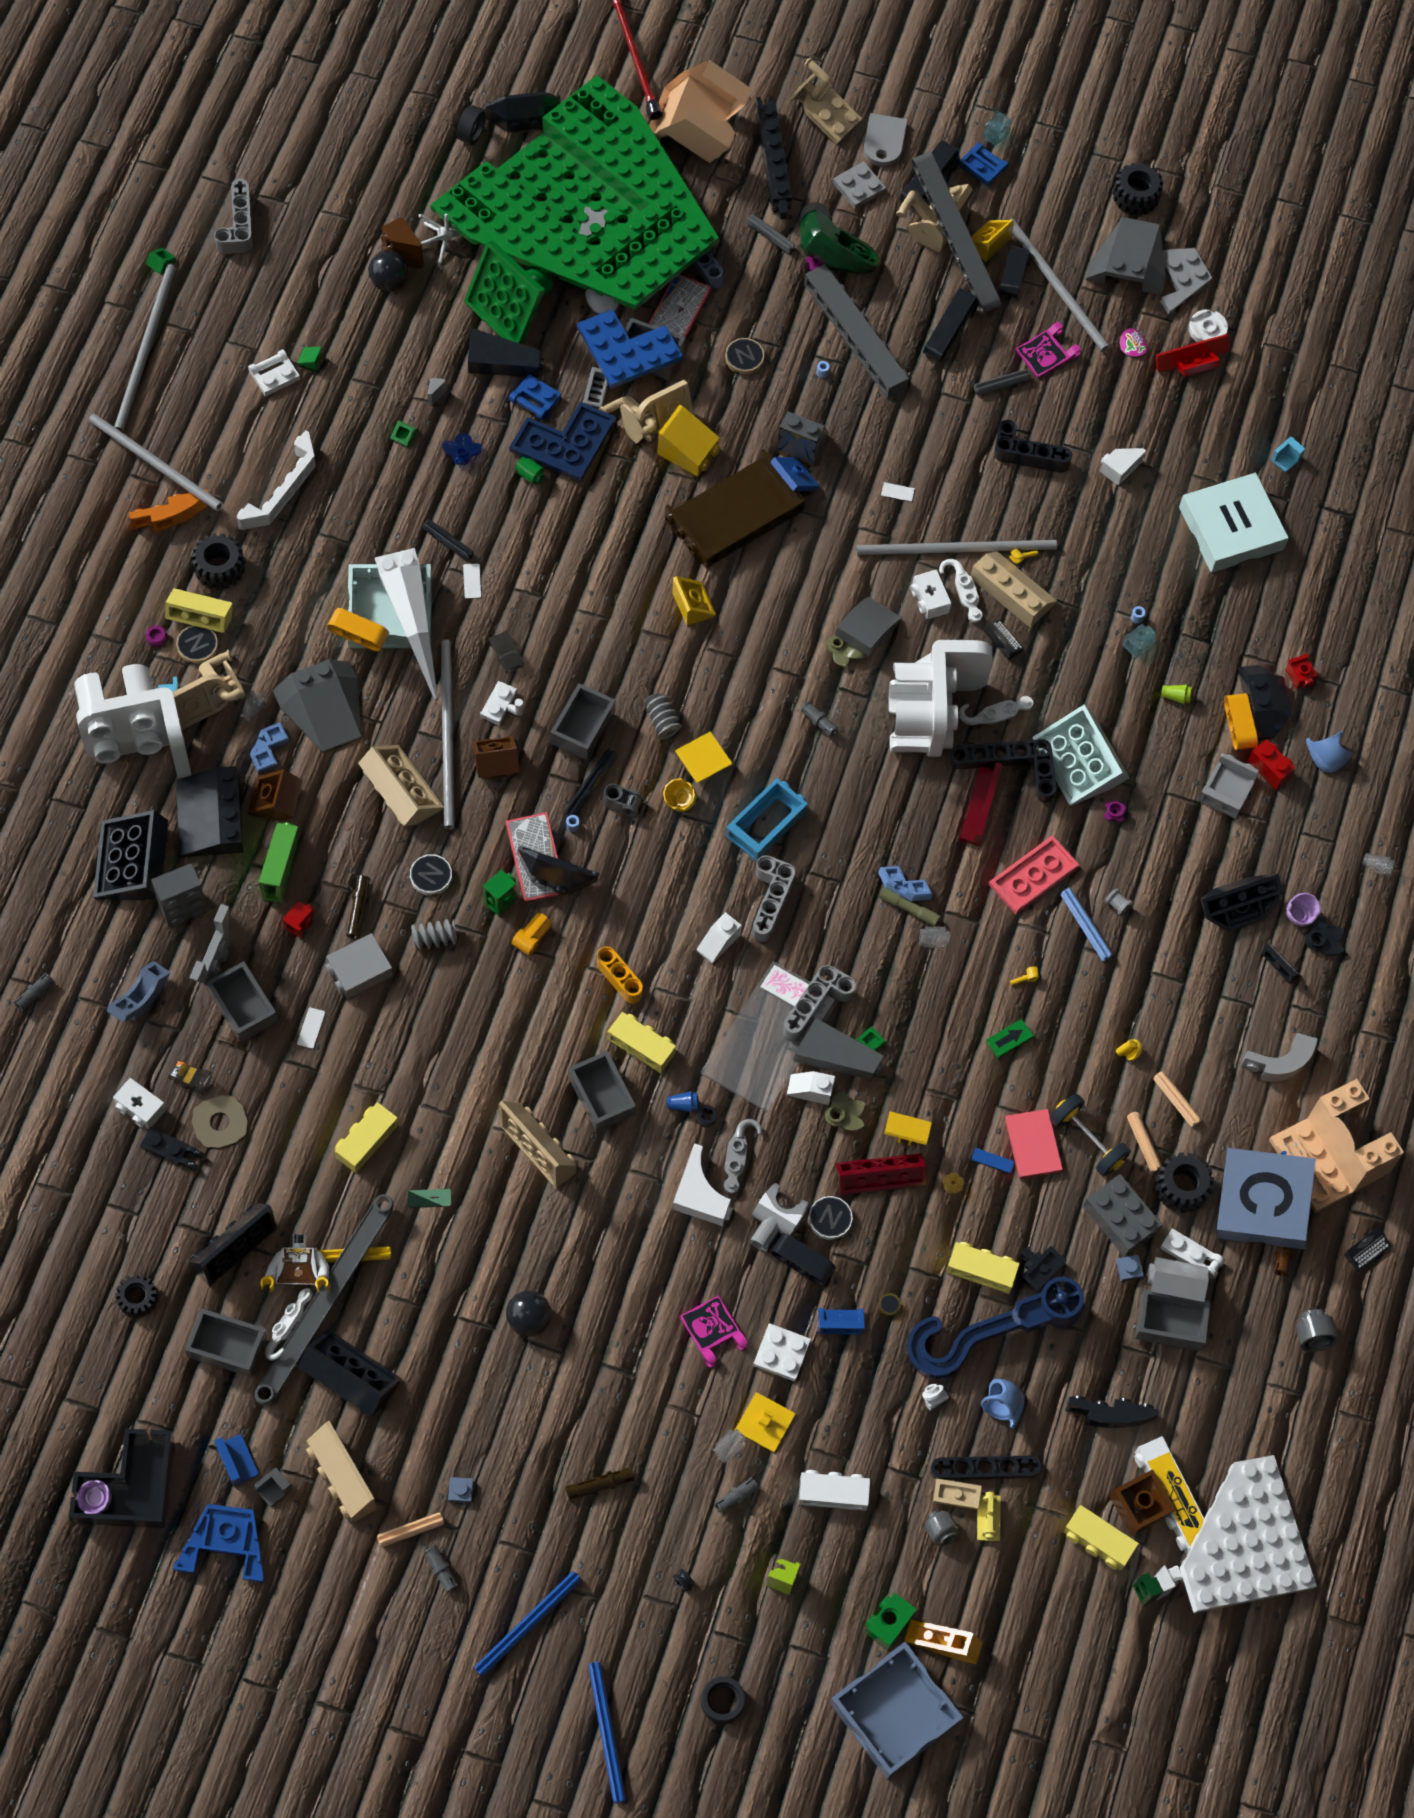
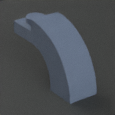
M155 961L141 969L132 987L123 996L109 1004L107 1012L123 1023L129 1019L135 1021L155 1001L171 972Z

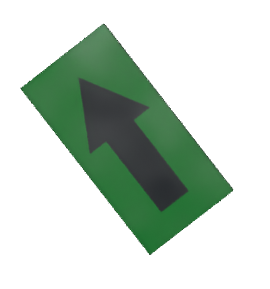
M1020 1019L986 1039V1044L996 1058L999 1059L1033 1039L1034 1035L1024 1021Z

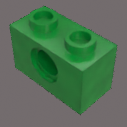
M502 869L483 885L484 903L498 917L517 901V881L510 873L506 874Z
M895 1592L891 1597L887 1595L879 1605L882 1608L877 1616L873 1613L865 1624L868 1627L865 1634L887 1651L917 1610ZM891 1615L894 1617L895 1623L888 1625L884 1622L883 1617Z

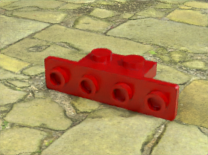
M1224 334L1156 355L1157 371L1160 373L1177 368L1186 377L1219 367L1220 359L1217 355L1229 352V336Z

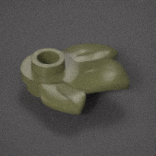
M835 635L827 640L826 646L828 651L833 654L834 662L841 667L846 668L849 659L865 657L864 653Z
M845 1091L838 1092L832 1097L831 1106L825 1112V1120L829 1125L834 1127L841 1126L847 1131L859 1130L864 1127V1123L859 1116L864 1110L865 1102L848 1100ZM837 1114L840 1118L833 1119L832 1115Z

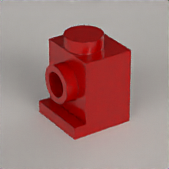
M1308 653L1290 659L1285 669L1296 689L1312 686L1318 676L1309 660Z
M298 901L282 919L284 928L299 939H302L303 930H307L313 923L315 909L307 903L303 904Z

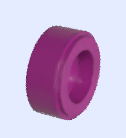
M161 626L150 627L146 631L148 644L153 647L164 645L167 640L165 629Z

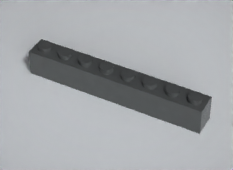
M826 264L806 273L805 287L884 396L888 399L906 390L909 380L908 373L904 369L902 370L897 358L888 351L886 343L877 336L876 329L869 325L865 314L858 310L854 299L847 295L843 284H839L834 272L829 270Z

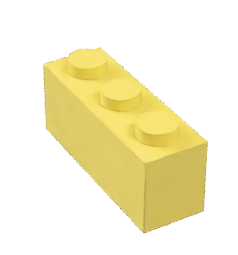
M174 588L165 603V619L224 633L232 619L233 603Z
M622 1012L607 1032V1039L660 1074L675 1055L676 1046L671 1039L656 1034L652 1027L642 1025L632 1014L627 1015Z
M378 1102L365 1111L364 1118L359 1123L356 1122L350 1128V1134L345 1139H340L335 1146L336 1158L355 1173L360 1170L399 1125L398 1117Z
M956 1242L946 1273L1009 1294L1019 1263L1015 1262L1011 1257H999L990 1250H978L969 1243Z
M1082 1505L1078 1507L1063 1531L1068 1540L1075 1544L1080 1543L1086 1547L1085 1550L1089 1554L1101 1557L1105 1560V1564L1114 1570H1117V1568L1119 1570L1123 1569L1139 1544Z

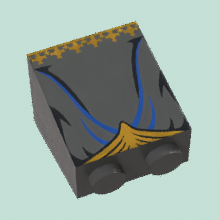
M787 411L779 429L777 453L788 457H797L800 462L814 466L829 433L824 425Z

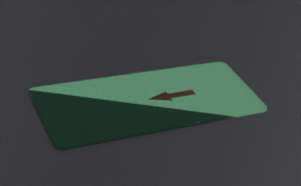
M450 1189L408 1191L409 1207L451 1205Z

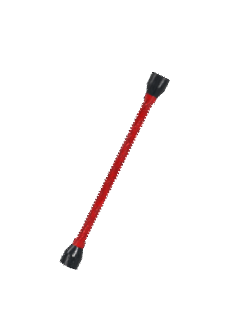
M609 0L616 9L646 97L648 117L650 120H658L663 116L660 104L652 94L622 7V1Z

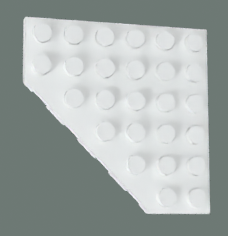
M1274 1455L1233 1463L1228 1470L1225 1481L1221 1484L1215 1496L1216 1499L1212 1507L1209 1508L1202 1522L1203 1525L1199 1533L1196 1534L1189 1548L1190 1551L1186 1559L1183 1560L1180 1566L1194 1613L1317 1587Z

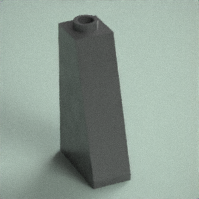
M815 1018L793 1058L798 1063L871 1080L874 1074L878 1076L884 1066L881 1063L883 1055Z

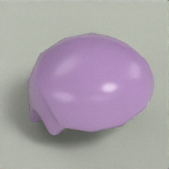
M1309 893L1297 894L1289 901L1286 908L1288 919L1300 927L1313 923L1321 912L1320 902L1314 895Z
M100 1480L87 1481L81 1485L77 1492V1505L86 1514H101L108 1509L112 1501L110 1488Z

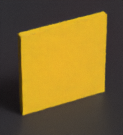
M711 732L675 750V753L697 784L732 765V762Z
M890 1111L884 1134L897 1137L898 1143H900L901 1139L909 1140L908 1146L911 1145L912 1141L927 1145L932 1122Z
M756 1392L738 1423L735 1432L774 1453L796 1413Z

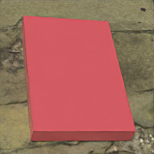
M1048 1109L1005 1116L1019 1179L1062 1172Z

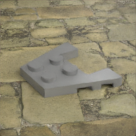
M1195 248L1163 250L1165 273L1176 290L1174 293L1163 296L1160 301L1168 315L1172 314L1179 305L1182 306L1188 298L1197 294L1212 281L1211 274Z
M223 904L220 905L215 916L214 924L216 931L202 962L196 961L189 977L191 980L207 985V981L221 974V964L226 962L229 955V906Z

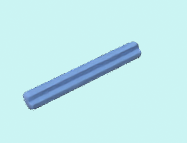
M1070 888L1064 890L1061 897L1102 961L1110 959L1112 952L1076 895Z

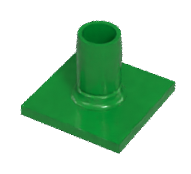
M490 240L486 243L464 302L501 338L523 344L541 298L551 293L553 282L550 274L541 272L539 268L525 271L497 243Z

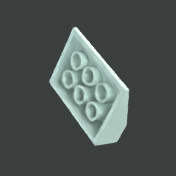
M1086 705L1079 707L1032 737L1033 740L1045 739L1051 743L1055 780L1070 806L1106 792L1129 779L1127 772L1095 715ZM1039 748L1041 754L1047 753L1044 748Z

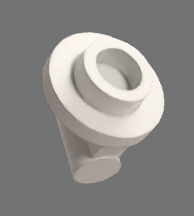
M937 1384L927 1386L922 1394L929 1410L949 1399L943 1386Z

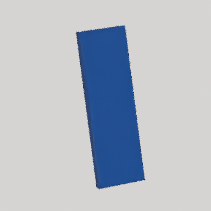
M975 1148L971 1159L1007 1173H1011L1015 1162Z

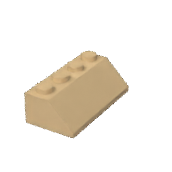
M998 551L985 554L973 565L971 572L973 581L1030 628L1057 603L1055 598Z
M399 745L371 747L358 763L363 769V773L371 780L376 791L382 795L387 806L393 810L398 821L403 826L418 825L444 808Z
M330 1421L326 1422L307 1440L309 1448L306 1451L312 1461L317 1460L320 1466L317 1468V1471L323 1481L325 1479L329 1481L331 1486L328 1490L333 1499L338 1498L342 1506L339 1509L345 1519L350 1518L352 1523L377 1510L375 1499Z

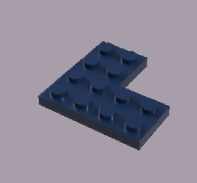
M582 402L577 406L563 432L527 417L511 443L509 452L521 457L530 458L537 464L581 482L613 427L616 417Z

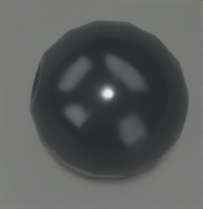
M395 251L377 253L370 261L368 267L369 277L373 285L383 291H394L400 288L406 282L409 274L408 265L404 257Z
M532 1290L516 1294L509 1301L506 1308V1320L510 1328L518 1335L524 1337H532L543 1333L549 1326L552 1318V1310L548 1300L541 1293Z

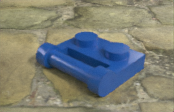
M978 142L959 161L958 166L989 186L1002 172L1007 170L1009 163L996 157L986 150L983 144Z
M530 374L509 396L510 402L518 403L536 414V417L540 420H543L561 399L560 392ZM521 396H526L527 398H529L530 400L534 401L542 407L540 408L536 406L535 404L531 403L530 401L526 400Z

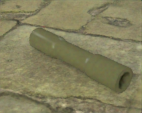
M885 886L879 895V898L910 912L934 927L940 919V915L909 901L885 888Z

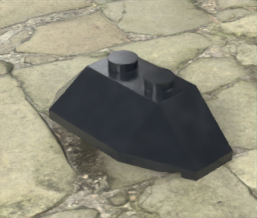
M546 92L503 96L491 103L485 104L486 119L506 132L537 130L543 128L542 117L561 103L560 95Z
M1260 665L1238 667L1243 694L1246 693L1249 699L1257 739H1274L1292 714L1284 677Z
M519 845L517 855L530 881H533V884L538 887L545 888L548 886L553 888L554 892L565 895L566 893L572 894L598 881L600 874L598 872Z
M1274 873L1247 877L1212 889L1201 898L1205 919L1226 931H1231L1266 919L1284 893L1279 874Z

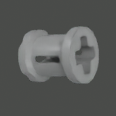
M1116 888L1107 896L1104 902L1106 904L1110 903L1118 911L1117 914L1121 916L1130 908L1133 902L1124 898L1119 893L1120 890Z

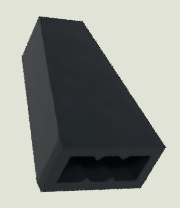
M471 329L468 373L527 377L530 374L535 378H539V370H543L544 358H540V350L477 329Z

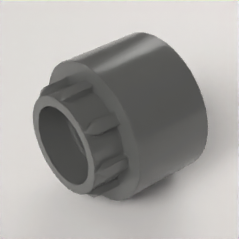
M1314 1309L1300 1315L1299 1322L1296 1324V1330L1302 1350L1307 1352L1323 1351L1338 1343L1339 1339L1334 1319L1326 1311Z

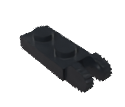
M152 1127L149 1128L140 1144L142 1149L191 1170H196L198 1165L186 1159V1154L188 1153L200 1159L204 1156V1153L195 1147Z

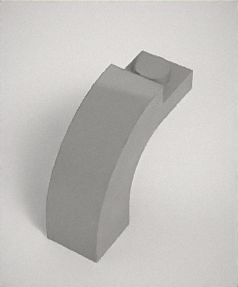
M1296 1033L1292 1040L1290 1052L1279 1058H1271L1247 1051L1241 1066L1246 1067L1252 1072H1262L1260 1080L1278 1082L1290 1079L1300 1073L1309 1062L1314 1053L1317 1038Z

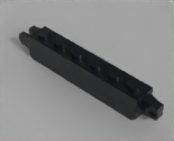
M768 96L767 104L762 105L761 97H756V122L771 210H778L779 218L787 219L788 209H791L792 194L777 107L772 96Z

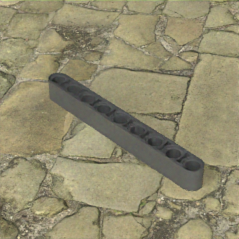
M929 151L913 158L911 161L915 173L971 293L978 297L980 312L986 314L1001 307L999 296L933 154Z

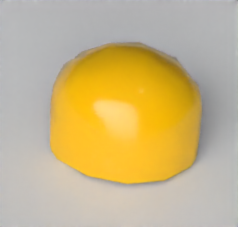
M682 778L671 780L663 791L666 804L675 811L685 812L695 805L697 799L696 790L692 784Z

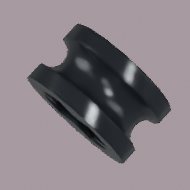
M710 1105L702 1106L698 1110V1123L704 1127H710L715 1124L717 1118L716 1109ZM703 1113H711V1120H707V1118L704 1120Z
M682 1568L679 1570L678 1575L674 1574L672 1576L678 1586L685 1592L688 1591L689 1585L693 1586L695 1584L690 1575Z

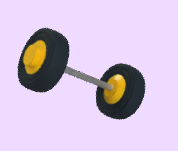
M1074 1094L1067 1100H1062L1056 1106V1110L1052 1113L1049 1120L1055 1127L1059 1128L1073 1119L1105 1153L1096 1166L1098 1173L1105 1177L1124 1165V1161L1131 1153V1150L1125 1143H1120L1108 1151L1076 1117L1085 1101L1080 1095Z

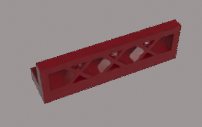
M996 762L994 769L980 766L959 841L980 846L1002 767L1001 763Z
M922 1153L836 1163L841 1195L927 1185V1170Z

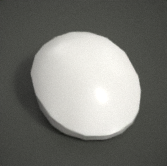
M591 289L586 290L587 303L594 312L602 314L613 309L615 311L617 309L618 303L614 302L613 298L597 295Z

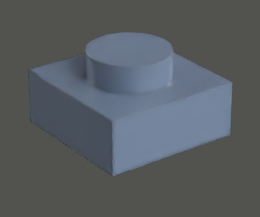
M1138 1255L1116 1259L1121 1282L1140 1279L1144 1276Z
M450 1477L448 1502L471 1503L473 1479Z

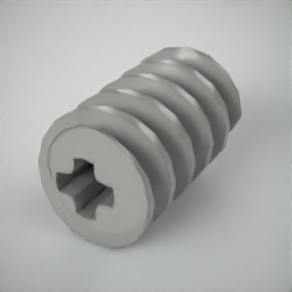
M656 693L648 696L644 700V705L647 708L658 738L664 740L676 734L682 726L680 723H677L679 718L674 716L676 711L671 709L673 704L668 702L670 697Z
M446 919L444 926L441 925L440 921H436L435 928L431 922L428 923L427 929L424 928L423 924H419L418 931L414 925L411 926L414 946H417L420 951H423L424 944L429 950L432 943L437 948L440 947V941L443 942L445 947L448 946L449 940L452 941L453 945L457 943L454 919L452 925Z

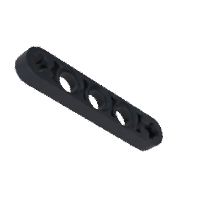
M1031 1455L940 1457L932 1462L930 1473L933 1478L942 1480L1022 1479L1036 1477L1042 1465L1037 1457ZM1018 1461L1021 1462L1020 1466H1027L1028 1462H1032V1465L1037 1468H1034L1033 1472H1030L1029 1468H1022L1021 1473H1018ZM987 1462L991 1465L992 1471L985 1474L981 1472L979 1465ZM1004 1462H1011L1014 1465L1012 1473L1003 1471L1002 1464ZM950 1463H953V1474H950L951 1470H944L943 1474H939V1470H935L938 1464H942L943 1468H950ZM959 1463H966L969 1466L967 1474L958 1472L957 1465Z

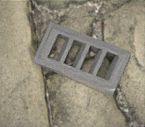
M592 367L583 403L598 409L603 407L609 386L600 368ZM594 378L605 379V382L594 380ZM593 384L601 385V386H603V389L597 388V387H593L592 385H593ZM591 390H592V391H596V392H600V393H601V396H600V395H596V394H592V393H590V392H591ZM589 397L599 399L600 401L599 403L593 401H588Z

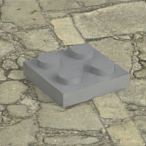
M864 161L836 176L832 182L854 209L886 192V187Z

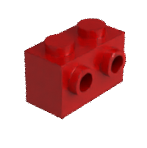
M1267 739L1252 750L1247 761L1259 770V774L1275 790L1291 779L1296 768L1293 762L1285 757L1278 747Z

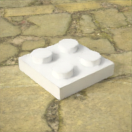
M769 1323L753 1366L795 1382L811 1339Z

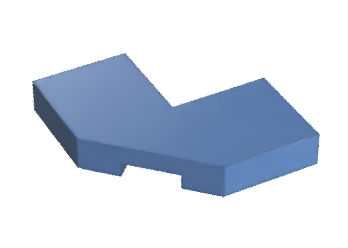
M281 722L262 729L250 753L251 760L258 774L278 767L271 749L289 742Z
M899 866L880 867L878 873L885 888L910 901L931 900L933 894L926 880L906 881Z

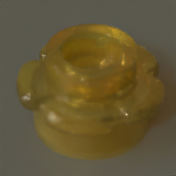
M950 1173L943 1178L944 1189L952 1194L959 1193L962 1190V1186H964V1179L958 1173Z

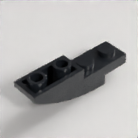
M1074 1395L1073 1397L1069 1396L1065 1411L1087 1416L1085 1425L1100 1428L1134 1427L1154 1421L1159 1414V1410L1154 1409V1406L1142 1403L1138 1405L1126 1398L1115 1399L1112 1407H1110L1106 1402L1095 1401L1094 1403L1086 1401L1085 1397Z

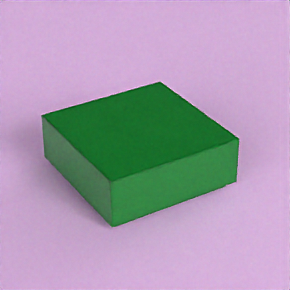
M872 1026L856 1039V1041L876 1052L886 1044V1040Z

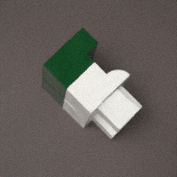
M1164 1565L1154 1578L1151 1577L1149 1572L1141 1575L1133 1584V1588L1142 1606H1146L1167 1596L1183 1577L1178 1566L1167 1570Z

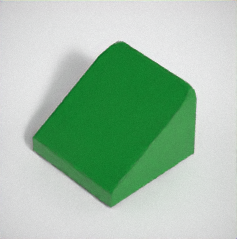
M160 248L149 253L147 265L161 274L166 270L167 265L173 264L177 258L164 248Z
M304 347L297 365L316 370L323 355L322 347Z
M398 420L390 439L409 447L419 429Z

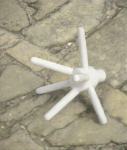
M419 214V218L426 221L424 222L425 226L438 232V236L422 241L421 244L423 246L437 240L443 241L439 257V264H442L447 241L451 240L452 237H459L460 234L449 227L448 214H445V227Z

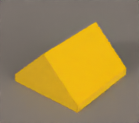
M989 220L971 236L980 257L987 262L1011 240L1014 228L1013 220Z
M678 576L673 578L672 593L686 626L716 616L701 581Z

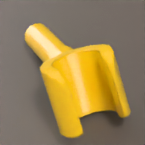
M1014 549L1011 551L1012 555L1009 558L1014 564H1019L1028 557L1037 556L1038 551L1021 554L1018 549Z
M1027 968V975L1011 980V986L1024 981L1036 982L1039 978L1038 968Z

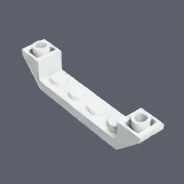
M305 430L294 442L296 456L300 457L295 469L286 475L284 483L281 487L275 489L273 497L269 502L266 501L262 510L249 503L244 509H240L237 514L239 529L244 530L270 525L316 467L308 431Z

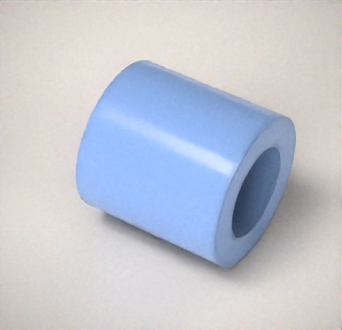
M821 361L818 363L816 372L818 377L826 378L828 376V362Z
M1137 606L1133 609L1131 615L1132 622L1138 624L1143 621L1145 616L1144 608Z
M570 815L566 819V828L569 832H576L579 829V818L575 815Z

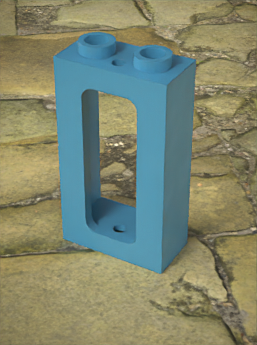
M776 778L726 827L725 836L757 862L807 812L808 803L802 795H797L792 791L788 783ZM776 800H780L791 809V813L758 844L744 831Z

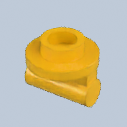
M1130 1039L1117 1048L1116 1053L1119 1056L1124 1055L1128 1060L1134 1061L1142 1053L1141 1043L1136 1039Z

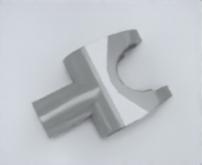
M774 1183L768 1189L752 1213V1216L762 1223L750 1239V1242L762 1251L768 1250L778 1233H786L792 1236L798 1228L808 1206V1202L802 1200L799 1205L797 1204L792 1209L780 1207L776 1201V1196L781 1186L777 1183Z

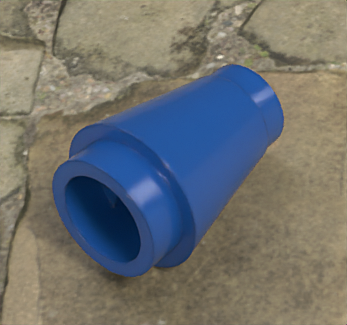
M690 1091L667 1097V1109L691 1113L699 1110L698 1093Z

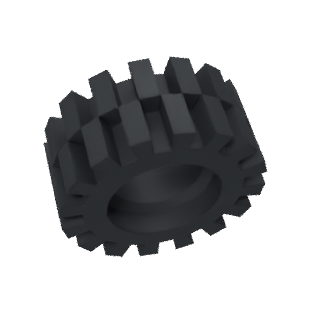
M134 1274L132 1278L129 1275L126 1277V1281L122 1279L120 1281L121 1285L117 1286V1293H115L116 1301L121 1311H124L127 1316L131 1315L132 1318H136V1315H139L140 1318L144 1317V1313L150 1314L151 1308L154 1310L156 1307L155 1302H158V1293L152 1280L149 1277L147 1279L142 1274L141 1277L138 1274ZM140 1288L144 1290L145 1298L142 1302L134 1304L128 1300V1295L133 1289Z

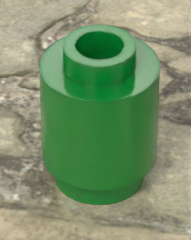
M522 457L516 463L515 470L517 474L532 485L543 481L545 469L535 461Z

